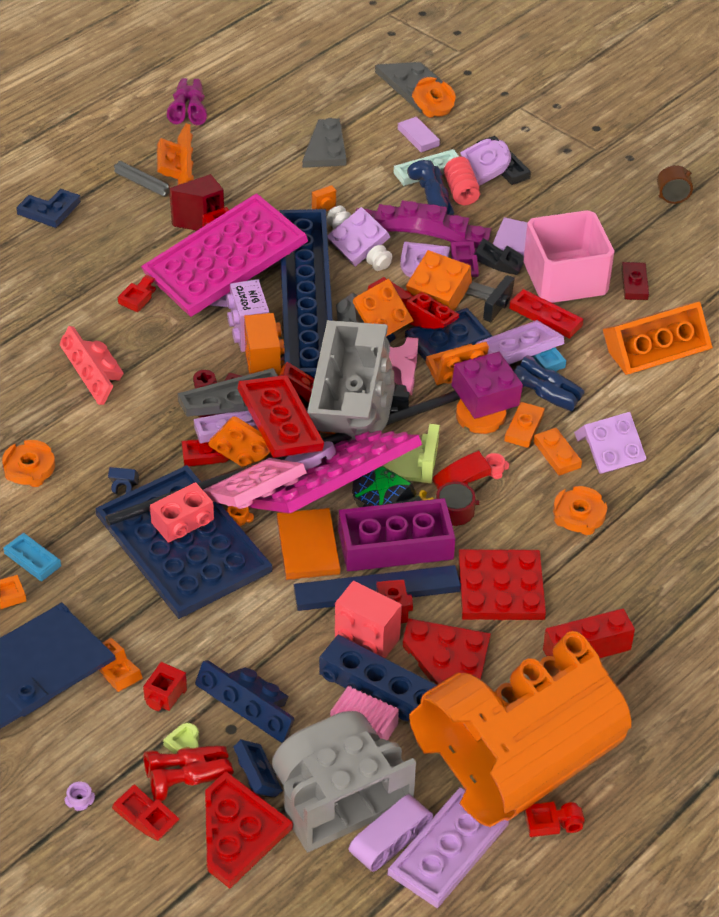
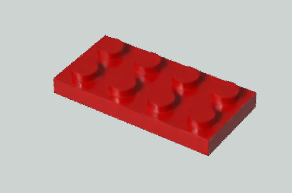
M287 375L239 381L238 391L273 458L323 451L324 441Z

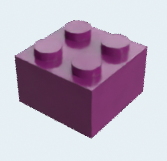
M499 351L459 362L454 366L452 387L474 419L519 406L523 384Z

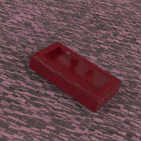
M622 262L624 299L648 300L649 288L646 263Z

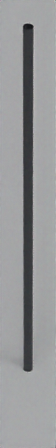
M452 391L389 414L386 426L457 401L460 397L456 391ZM335 433L322 438L324 442L330 441L334 445L341 441L352 439L351 436L345 433ZM288 456L276 457L275 459L285 460ZM268 458L197 484L204 490ZM179 490L105 516L108 526L147 513L150 511L151 504Z

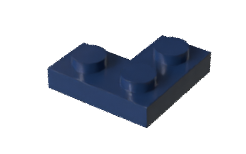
M60 189L49 201L28 195L16 207L17 215L57 228L81 203L80 195L64 189Z

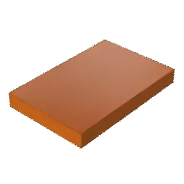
M330 508L277 513L286 580L340 575Z

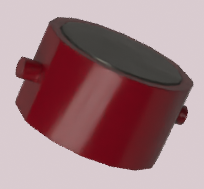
M449 482L442 485L436 493V499L445 498L452 526L465 525L474 517L475 505H479V500H476L475 491L469 485L462 482Z

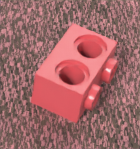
M195 482L151 504V523L169 543L213 521V501Z

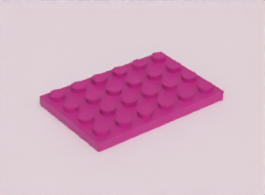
M256 193L141 267L146 275L155 278L154 283L192 317L229 293L231 283L248 281L308 242V239L303 231Z
M379 430L372 433L367 431L355 435L356 439L349 442L345 440L335 444V455L328 460L326 456L322 458V463L306 470V474L298 477V482L289 486L282 485L276 488V492L270 496H259L253 499V504L248 507L292 513L421 446L422 442L419 435L407 434V432L395 434L394 431L382 433Z

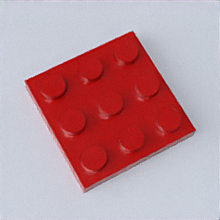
M459 549L462 620H545L546 608L540 550Z

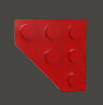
M408 618L402 647L408 654L411 653L418 662L419 668L436 685L456 673H467L481 680L491 633Z
M224 772L205 790L207 871L230 889L293 829V822L228 772Z

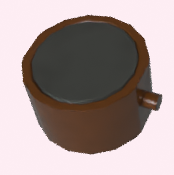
M678 165L663 169L657 177L659 198L672 204L687 200L693 192L691 171Z

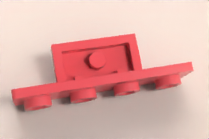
M68 326L61 338L60 346L98 405H104L113 388L110 380L120 381L124 373L104 343L100 341H84L73 326Z

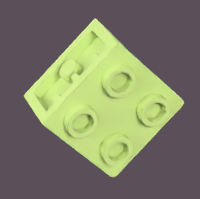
M429 424L428 434L423 433L421 446L382 466L408 481L432 484L438 451L440 425Z

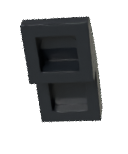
M484 238L479 242L473 255H477L478 262L495 270L514 275L520 272L524 263V256L508 245L501 250Z

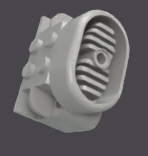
M327 320L307 411L318 431L345 433L352 437V439L348 440L349 442L356 439L355 435L367 431L370 433L379 430L383 431L389 419L395 388L394 370H392V363L389 358L390 344L386 338L387 324Z
M341 712L303 728L288 737L274 754L272 761L273 770L284 786L285 817L293 822V831L307 853L371 824L404 796L410 794L414 797L415 760L412 758L404 762L401 758L402 750L399 744L380 739L368 719L360 712Z

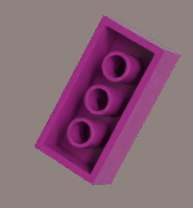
M445 498L339 510L338 531L347 572L454 560L455 535Z

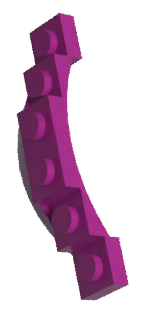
M402 200L400 207L379 204L377 211L364 209L387 232L418 233L450 242L474 241V248H477L483 238L489 241L491 237V228L469 225V218L448 215L447 207Z

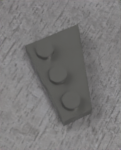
M340 118L318 119L302 160V168L346 166V153Z

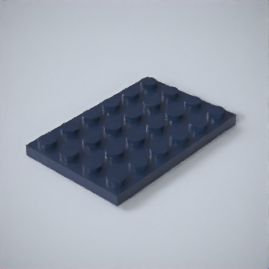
M187 465L95 508L96 516L178 619L272 572V564L222 505L217 504V502H213V521L169 543L151 523L150 511L108 526L105 516L185 488L195 482H201Z

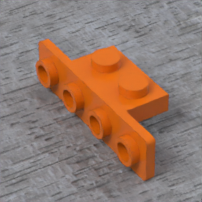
M187 123L177 138V144L162 138L157 144V172L164 176L178 179V185L194 179L191 171L193 167V161H191L193 134L190 130V124Z

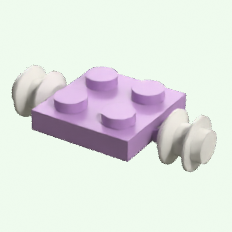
M336 206L328 212L326 221L334 230L327 235V238L354 266H357L366 258L367 263L372 265L376 271L389 267L392 253L386 251L385 246L382 244L390 238V235L362 207L352 215L343 206Z

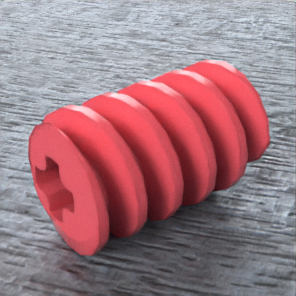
M461 156L449 160L444 167V175L454 201L463 206L474 203L480 197V191L469 160Z

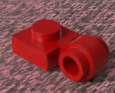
M555 802L531 805L524 810L529 836L560 834V825L568 833L579 832L585 823L582 808L574 802L562 805L561 810H556Z

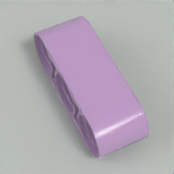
M408 794L361 831L351 842L349 852L370 871L374 872L415 839L431 821L433 814L412 795Z

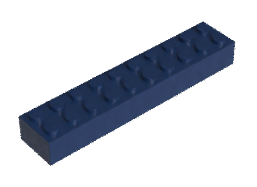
M326 209L279 210L283 216L303 231L308 239V242L281 259L284 364L288 362L315 379L327 320L333 321Z

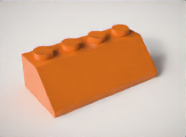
M700 301L684 304L602 329L608 352L625 375L713 348Z

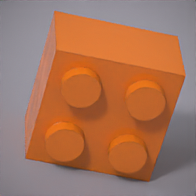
M427 250L406 284V289L414 296L423 292L455 312L469 285L472 283L471 266Z
M274 313L244 315L245 353L249 374L273 368L279 376L282 367L285 365L284 358H280V355L285 354L284 341L278 338L281 337L280 322H275Z

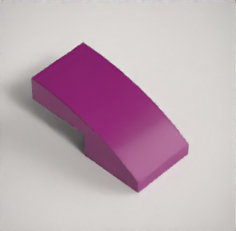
M474 241L451 242V259L470 265L471 277H479L477 255H473L475 252Z

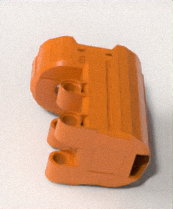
M574 631L568 632L554 646L553 656H546L540 662L530 658L524 660L511 674L510 683L501 684L495 692L485 682L467 673L454 674L424 693L421 698V704L410 713L409 718L412 731L423 753H440L465 788V792L459 802L460 805L480 824L492 827L503 820H511L623 742L628 730L631 728V714L625 697L603 667L598 654L586 638ZM502 696L505 697L508 700V702L504 701ZM449 746H451L452 749L454 750V752H455L454 754H453V752L450 750ZM471 775L475 779L476 783H474L473 780L470 778Z

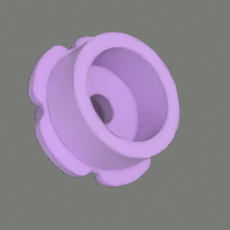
M75 782L67 789L65 803L69 808L73 807L77 811L87 809L88 805L93 804L95 794L91 792L92 789L87 783Z

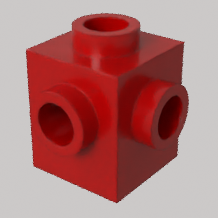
M405 581L377 582L376 592L402 604L401 623H407L408 612L413 611L412 595H407Z

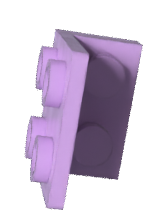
M630 412L583 425L574 432L577 442L586 439L587 443H589L600 474L646 460Z

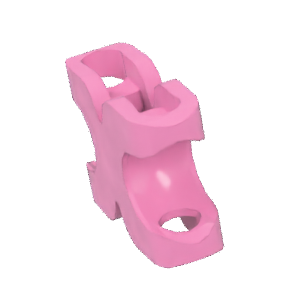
M407 337L404 345L394 348L390 347L389 358L392 363V370H394V383L405 385L409 395H412L415 380L414 374L417 366L418 338Z

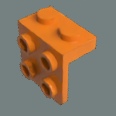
M389 279L353 299V304L364 323L387 324L386 336L413 321Z
M487 342L475 345L468 344L427 356L425 362L437 385L451 384L455 364L487 355L489 346Z
M235 416L231 417L211 437L208 443L211 448L241 467L263 460L270 453L260 431Z

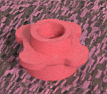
M491 453L485 457L492 468L491 475L489 476L494 479L502 478L504 470L509 469V463L505 461L502 455L497 453Z

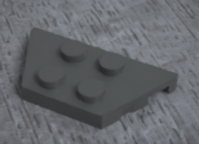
M421 62L375 65V73L420 113H423V110L418 107L412 98V93L418 82L426 77L437 78L436 82L441 84L443 82Z

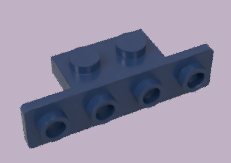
M209 660L202 662L195 681L196 686L279 742L283 743L288 738L294 723V717L281 709V707L286 705L289 696L280 691L277 685L265 681L254 670L243 667L227 673Z

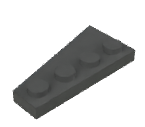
M272 368L178 393V402L187 417L249 411L238 391L239 381L275 377L278 375Z

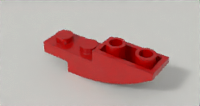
M382 277L369 285L368 290L387 279ZM391 281L413 319L409 323L410 325L437 329L444 328L459 318L458 313L429 295L420 292L414 296Z

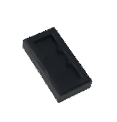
M505 276L485 301L483 320L491 323L501 309H505L508 306L513 294L514 277Z

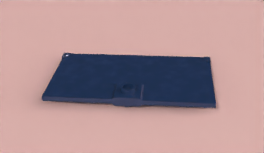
M62 602L0 638V729L21 716L25 717L48 703L51 698L116 660L115 655Z

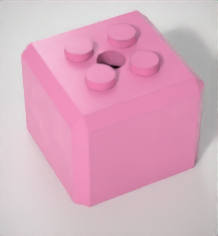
M587 210L530 219L527 223L523 262L539 297L555 303L602 296L608 292L614 249L596 213Z

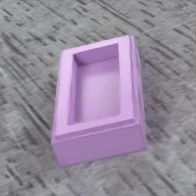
M417 117L398 123V130L420 152L439 146L440 139Z

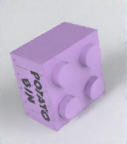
M259 279L231 283L230 294L226 295L228 308L231 309V312H227L229 327H234L232 329L234 343H239L241 352H245L244 315L269 313Z

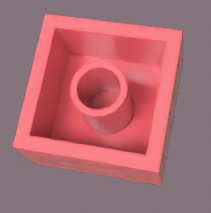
M352 581L335 602V637L339 634L386 658L400 640L402 604Z

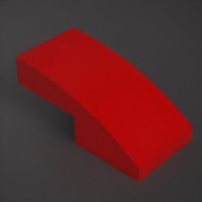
M477 451L448 465L433 476L432 481L437 489L449 482H462L468 485L469 482L491 475L492 468L480 451Z
M135 784L117 799L112 806V809L127 822L156 841H159L179 822V818L160 800L157 799L154 802Z

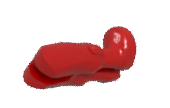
M226 746L186 747L174 754H164L154 750L145 751L143 755L144 768L147 778H150L154 802L157 799L161 802L165 801L168 789L177 783L184 782L187 785L193 786L216 781L224 772L233 775L234 770L231 761L228 760L229 754ZM175 766L182 767L180 769H167Z

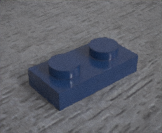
M240 739L233 748L238 756V763L247 775L250 788L256 794L275 798L283 790L261 744Z

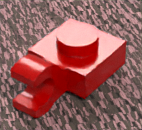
M145 275L138 285L131 283L117 297L118 304L138 313L152 298L151 295L156 290V287L151 285L155 278Z

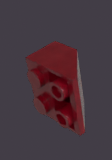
M211 174L169 188L171 221L174 227L197 231L203 227L202 215L224 208V189Z

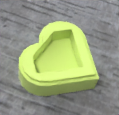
M191 723L182 724L163 739V744L173 754L182 748L199 747L198 728Z

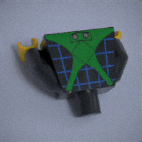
M380 466L355 479L352 485L353 498L358 507L434 499L433 497L426 499L427 492L425 490H421L419 496H415L417 493L410 481L384 466Z

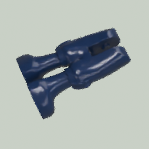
M419 160L412 163L407 169V174L410 179L419 180L421 187L424 188L428 204L447 207V214L454 215L448 189L443 185L440 168L434 166L431 160Z
M529 355L523 358L520 366L518 365L514 371L523 387L534 389L540 398L569 411H573L585 393L580 386L558 372L541 367Z

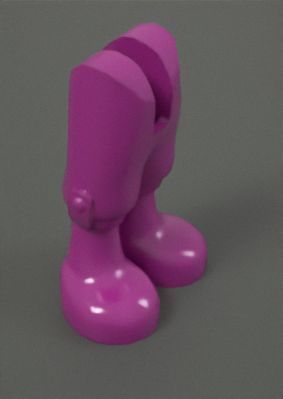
M182 78L178 83L176 92L173 94L174 101L167 108V118L173 124L182 123L186 113L185 103L189 100V120L194 125H201L207 119V110L201 103L205 98L202 82L200 79H193V85L189 86L188 79Z

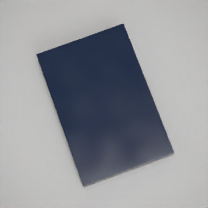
M468 308L456 311L459 314V318L444 328L414 327L405 331V338H418V353L425 361L427 356L468 344L475 345V343L490 338L492 335Z

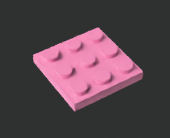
M268 458L203 491L217 504H225L242 509L253 504L252 500L259 496L267 497L274 494L276 488L282 485L289 486L299 481L298 477L306 474L303 463Z

